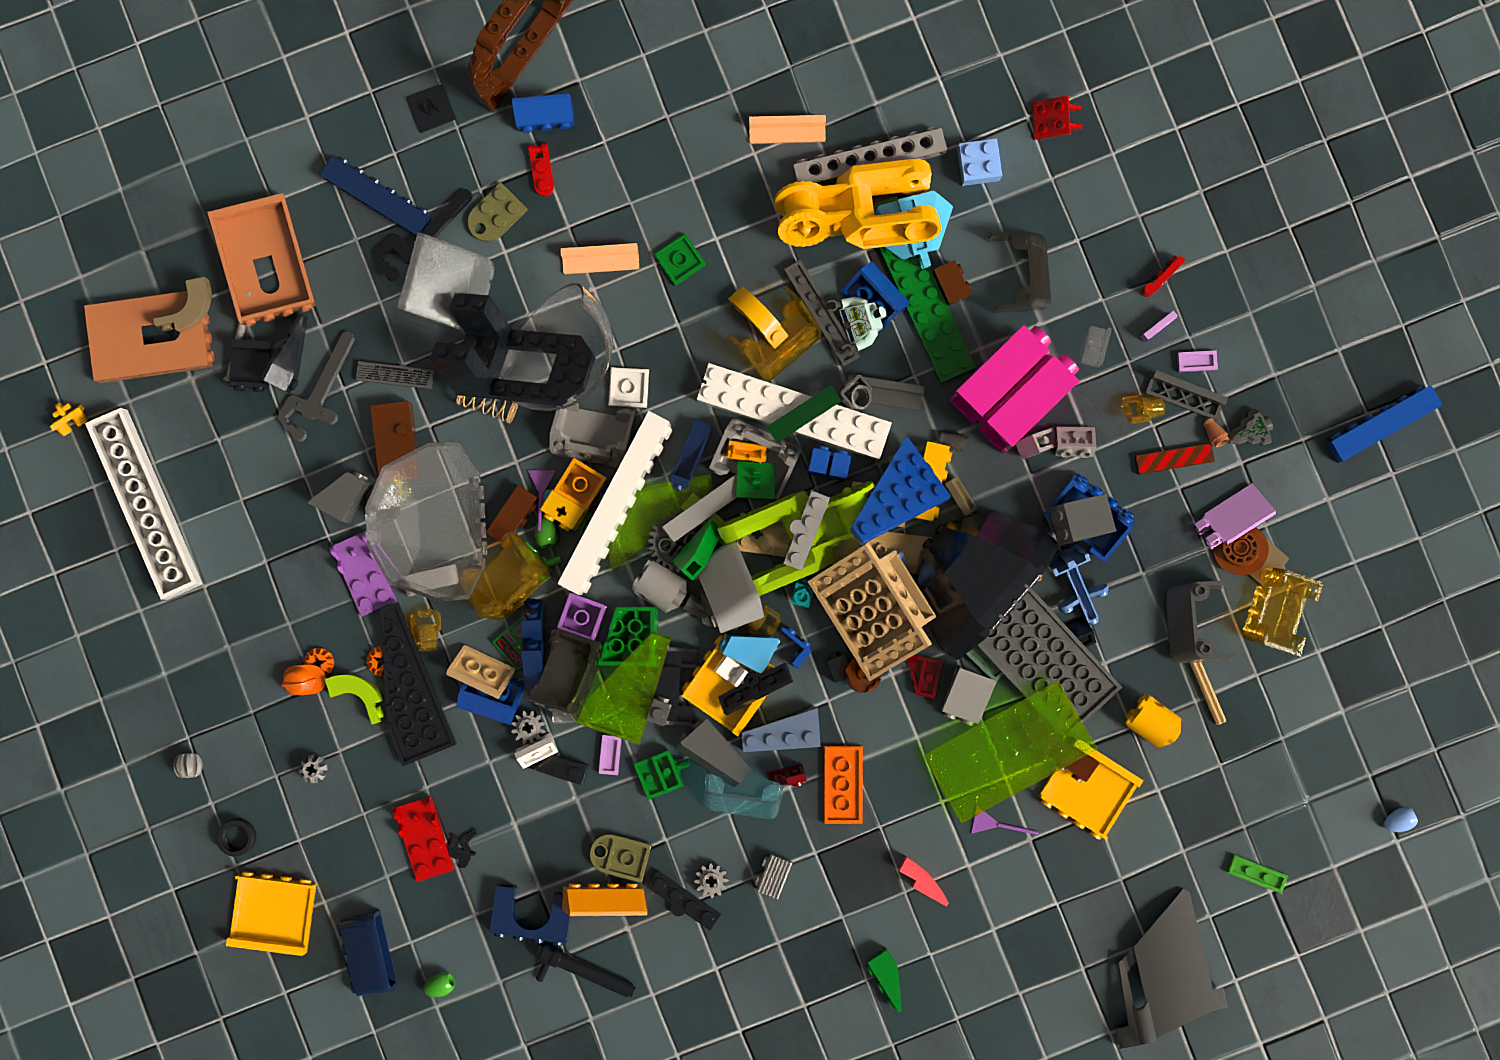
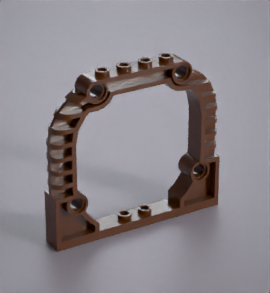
M503 0L478 34L467 69L468 79L473 87L471 91L480 105L494 113L574 0H544L541 6L542 10L500 69L497 68L492 72L494 60L504 46L508 34L533 0Z

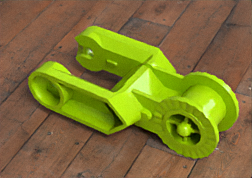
M873 481L862 483L855 487H846L841 493H837L829 499L802 570L781 563L751 576L759 596L818 572L835 562L833 547L839 544L838 541L854 537L850 528L870 497L868 491L874 488ZM805 491L787 495L721 524L717 527V531L727 544L782 520L792 541L794 534L790 531V523L794 519L801 518L809 496Z

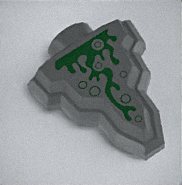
M1255 408L1247 413L1246 418L1241 420L1239 427L1233 429L1228 434L1229 440L1227 442L1228 444L1236 445L1245 442L1250 445L1259 443L1261 446L1272 443L1270 431L1273 430V424L1268 416L1263 417L1260 411Z

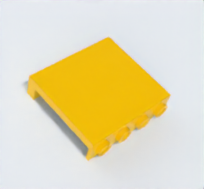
M725 633L724 636L720 634L714 642L717 646L713 652L709 650L704 656L703 660L706 662L703 666H697L692 674L694 676L692 682H686L683 686L681 697L728 728L736 736H739L766 696L729 715L723 713L718 696L736 688L714 671L724 654L719 652V643L723 637H726L727 633ZM733 660L746 671H748V673L753 672L758 676L761 675L759 672ZM768 663L763 673L775 667Z
M1074 738L1072 744L1100 764L1086 783L1084 781L1079 783L1071 777L1073 773L1067 769L1064 772L1056 767L1038 796L1042 798V804L1049 808L1053 805L1059 809L1057 813L1067 819L1070 816L1075 819L1074 824L1082 829L1087 827L1092 830L1090 832L1092 836L1099 840L1101 837L1107 840L1108 837L1106 835L1136 787H1140L1143 780L1078 738Z
M242 871V874L235 876V879H238L231 933L230 937L226 940V946L299 956L305 955L308 950L317 883H311L310 879L294 881L292 877L280 876V879L273 878L272 874L255 876L254 872Z

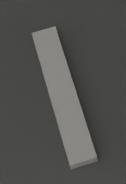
M737 474L662 527L672 543L736 499Z

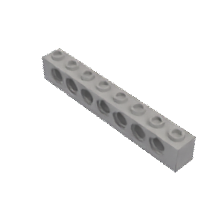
M931 127L923 133L918 134L917 131L908 133L907 137L903 138L894 136L886 142L874 141L870 143V146L863 147L858 145L852 147L850 151L838 150L833 152V155L826 156V154H821L813 160L796 161L797 164L793 165L796 182L811 181L819 185L835 182L839 176L852 167L846 163V160L849 158L856 161L854 165L856 166L906 159L925 160L945 155L947 147L942 128ZM926 140L930 146L924 148L920 145V141ZM903 145H909L911 147V151L904 152L901 149V147ZM889 149L893 152V155L887 157L883 154V151ZM866 154H872L875 159L873 161H867L864 158V156ZM829 163H835L838 166V168L836 170H830L827 167V165ZM812 167H816L819 170V173L817 175L810 174L809 169Z

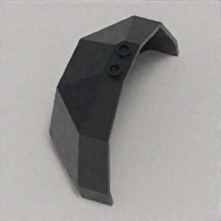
M988 509L946 522L945 524L941 523L934 532L936 534L933 538H928L922 544L923 549L919 555L915 583L936 615L927 624L938 645L952 658L959 660L989 636L990 629L994 631L1003 621L998 615L1001 614L1006 618L1016 606L1011 600L1014 599L1019 603L1029 592L1024 585L1027 584L1032 588L1041 578L1039 575H1043L1048 569L1059 546L1057 541L1046 531L995 510Z

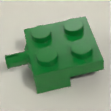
M669 749L634 764L648 800L684 786L680 770L691 766L690 763H687L689 762L688 758L677 763Z

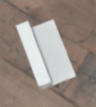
M548 733L542 736L541 740L536 739L534 744L528 743L517 748V752L514 754L524 769L557 753L558 750L552 734Z

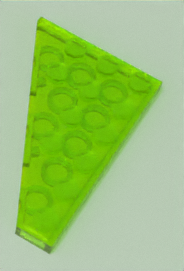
M711 474L694 477L689 490L684 489L683 492L673 489L671 487L672 484L669 482L646 486L641 491L637 490L635 494L636 501L633 507H628L626 511L628 516L624 524H619L616 530L619 533L615 541H610L608 545L611 569H616L650 543L648 538L653 536L649 534V531H655L652 524H659L657 518L664 520L663 513H666L669 517L671 516V510H673L674 514L678 515L679 510L684 512L680 506L692 493L699 499H702L714 489ZM599 495V496H598L599 504H600V502H601V500H602V498H603L604 495Z
M653 631L576 710L578 722L575 723L639 745L647 723L646 719L655 696L671 637Z

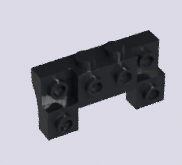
M662 646L658 648L657 669L653 670V681H656V689L652 688L651 700L653 698L658 699V696L669 699V703L672 704L665 725L693 726L694 706H680L679 692L681 667L697 668L698 649Z

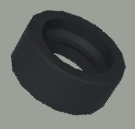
M233 819L224 823L217 833L219 849L231 857L241 856L249 852L256 842V831L253 825L243 819ZM233 826L242 827L248 835L247 843L240 849L231 848L225 840L227 831Z

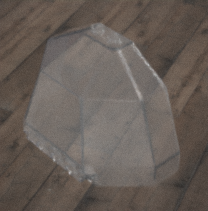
M460 442L427 443L383 466L365 507L367 547L388 583L434 601L469 599L486 566L485 558L482 555H488L487 541L482 542L481 539L487 538L486 522H480V519L485 518V503H479L480 499H484V486H478L481 482L480 474Z

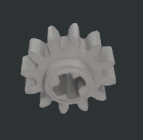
M523 711V717L516 715L518 722H512L516 729L511 732L518 733L516 740L523 738V744H526L527 740L534 744V738L541 740L539 733L546 732L544 729H541V726L546 723L539 722L541 715L534 717V711H531L530 716H528L526 711ZM526 722L529 725H533L531 733L528 730H524V726H527Z
M712 863L709 864L708 869L702 865L703 872H696L700 879L694 880V883H700L697 891L703 889L704 897L707 893H710V897L713 898L715 892L721 896L720 889H727L723 882L729 881V878L723 877L726 874V870L720 872V865L713 868ZM709 876L717 879L714 885H710V882L706 881V879H709Z

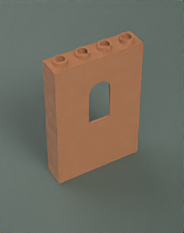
M283 193L208 212L237 318L241 325H245V327L256 324V321L263 320L267 322L274 320L275 316L282 315L286 317L293 315L294 311L301 310V312L312 310L313 306H316ZM272 255L279 280V288L275 293L267 294L260 287L253 260ZM246 292H250L251 295L246 296Z
M187 291L85 305L93 380L98 383H106L213 367L212 362H214L215 358L213 351L210 349L212 336L208 332L207 324L210 323L208 313L198 325L185 332H180L176 340L144 345L141 327L154 325V318L173 315L181 311L187 303Z

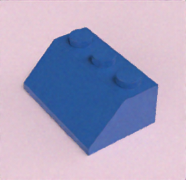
M570 94L512 99L516 127L522 133H531L535 129L550 131L552 128L557 127L566 130L570 129L571 126H575L573 102Z
M872 261L861 268L840 291L845 298L858 297L866 299L868 303H875L877 308L883 307L885 309L886 317L881 319L883 328L878 333L910 304Z
M511 679L499 699L463 683L458 694L456 707L511 725L517 713L525 685L523 682Z

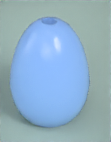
M1402 807L1393 811L1386 818L1384 824L1388 831L1404 832L1415 827L1418 820L1412 808Z

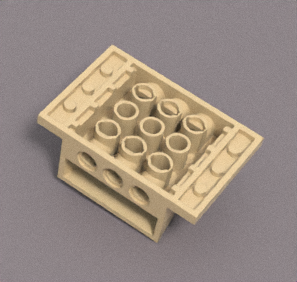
M867 543L808 581L869 681L932 644L922 626L934 619L936 615L896 551L879 559L871 545Z

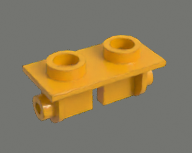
M729 440L726 458L759 462V464L765 463L767 447Z

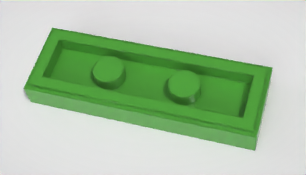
M1232 854L1226 870L1231 875L1282 894L1288 879V875Z

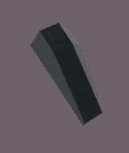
M301 313L298 315L288 331V340L281 342L279 354L276 358L272 356L260 378L288 393L294 391L298 385L297 379L299 377L308 320L305 315Z

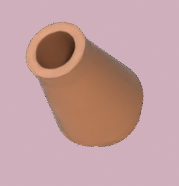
M1213 418L1203 423L1211 444L1215 445L1216 448L1224 445L1229 440L1228 433Z

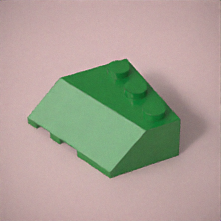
M616 607L597 665H657L658 608Z

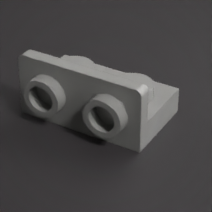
M1056 427V456L1064 458L1071 456L1093 457L1096 450L1095 427Z

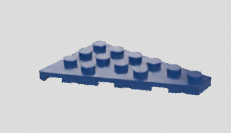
M908 437L902 442L850 528L851 533L860 545L934 508L951 497Z

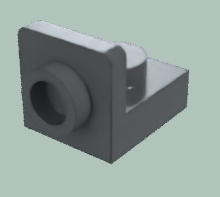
M658 696V699L653 698L646 721L665 727L672 707L669 699Z

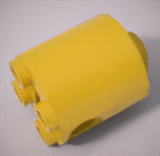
M1142 694L1137 701L1138 706L1136 709L1131 708L1126 715V726L1158 749L1162 746L1173 744L1181 733V717L1150 695Z

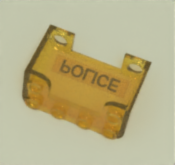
M1266 567L1260 574L1262 584L1258 583L1252 606L1249 609L1248 619L1243 628L1244 638L1261 645L1301 656L1306 638L1295 634L1306 599L1318 601L1323 582L1285 569ZM1314 586H1316V590H1315L1314 594L1312 595V594H1311L1312 588H1313ZM1298 641V647L1294 650V645Z

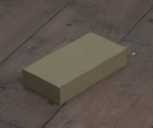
M958 476L945 484L965 517L978 509Z

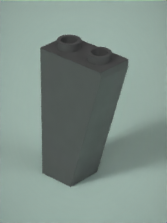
M708 719L704 722L699 720L691 727L693 731L689 735L684 733L678 739L680 743L675 746L679 752L732 787L740 784L753 772Z

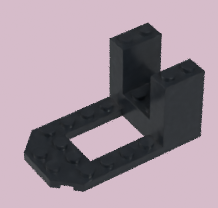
M454 293L449 310L466 333L463 344L436 342L430 360L456 395L563 406L568 402L567 399L575 394L578 396L585 391L596 357L582 336L511 329L489 295ZM508 350L557 354L547 384L499 379Z

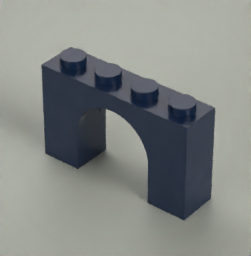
M499 883L496 885L489 933H494L495 937L510 935L516 940L531 938L532 942L544 943V940L551 941L552 945L557 946L567 943L571 916L562 911V892H555L553 895L551 915L548 922L540 927L533 928L523 925L516 917L515 900L517 886Z

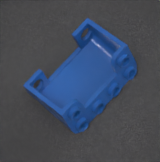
M1080 473L1078 475L1073 474L1044 512L1043 516L1052 522L1049 508L1103 495V490L1096 485H1090L1084 475ZM1112 497L1108 498L1116 532L1083 540L1090 546L1089 551L1103 562L1110 557L1130 533L1135 523L1134 514L1126 508L1123 510L1119 507V503Z

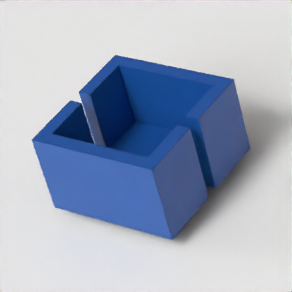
M818 446L817 449L813 448L808 474L825 477L828 461L832 459L828 478L845 482L851 461V456L848 455V452L837 450L836 453L829 451L828 447Z

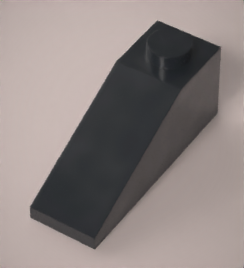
M551 755L528 766V768L582 785L589 765Z

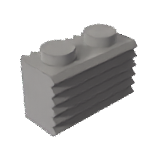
M770 853L769 857L765 856L761 866L764 868L762 875L758 874L754 884L757 886L756 891L778 899L790 871L792 861Z

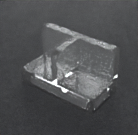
M1089 327L1081 364L1097 368L1103 365L1112 328Z

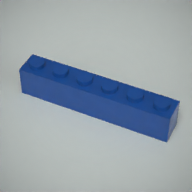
M1421 385L1413 390L1414 394L1408 397L1405 394L1396 399L1398 403L1391 406V404L1380 408L1381 412L1375 415L1372 413L1364 417L1363 423L1358 425L1356 422L1348 426L1347 432L1343 434L1338 432L1330 437L1331 441L1326 444L1337 463L1347 460L1441 407L1443 404L1432 385L1427 387Z

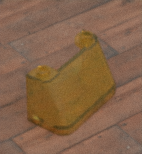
M508 532L502 537L500 544L504 549L482 571L470 570L460 580L479 617L495 620L507 618L550 576L546 565L519 535L513 532Z

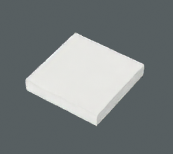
M611 367L608 405L647 408L649 369Z

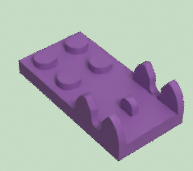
M367 531L330 546V552L337 560V568L345 578L361 617L397 602V598Z

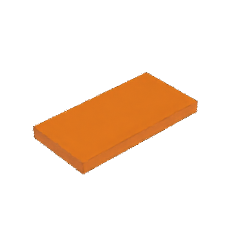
M824 746V824H862L863 746Z

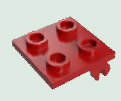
M1068 95L1032 102L1034 140L1071 134V130H1082V124L1071 123L1069 118V111H1081V106L1069 104Z

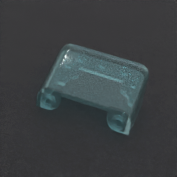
M707 771L703 794V805L707 810L767 820L777 817L784 784L773 782V784L767 785L763 789L762 798L723 793L725 786L723 779Z

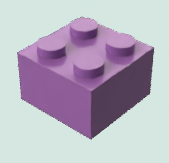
M570 593L557 630L595 642L608 606Z

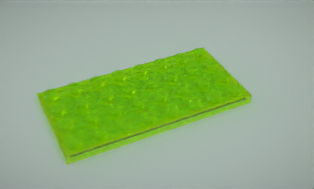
M1058 680L923 756L962 824L1094 752L1098 747Z

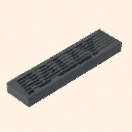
M358 361L356 380L432 390L435 371Z

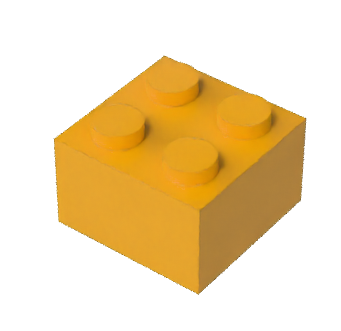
M573 458L554 491L588 512L608 479Z

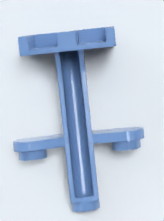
M1074 544L1055 553L1048 570L1055 576L1065 573L1075 594L1059 603V610L1064 614L1069 613L1079 603L1089 625H1094L1099 622V617L1091 597H1104L1108 594L1109 588L1107 584H1100L1086 589L1078 566L1091 561L1083 548L1078 544Z

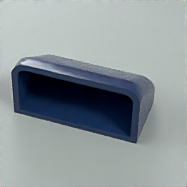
M380 910L340 920L337 930L339 936H342L344 943L342 944V952L344 956H347L346 970L348 974H351L352 982L350 987L352 993H355L358 997L392 991L397 986V981Z

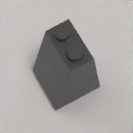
M354 471L353 474L346 472L310 499L308 504L341 522L350 524L372 483L367 481L368 477Z
M1107 494L1049 508L1058 546L1116 532Z

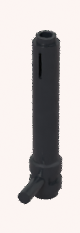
M549 943L540 944L535 957L539 958V961L543 962L536 977L538 982H543L550 966L554 968L559 967L626 998L628 996L632 997L636 988L633 986V983L568 955L558 947L555 949Z

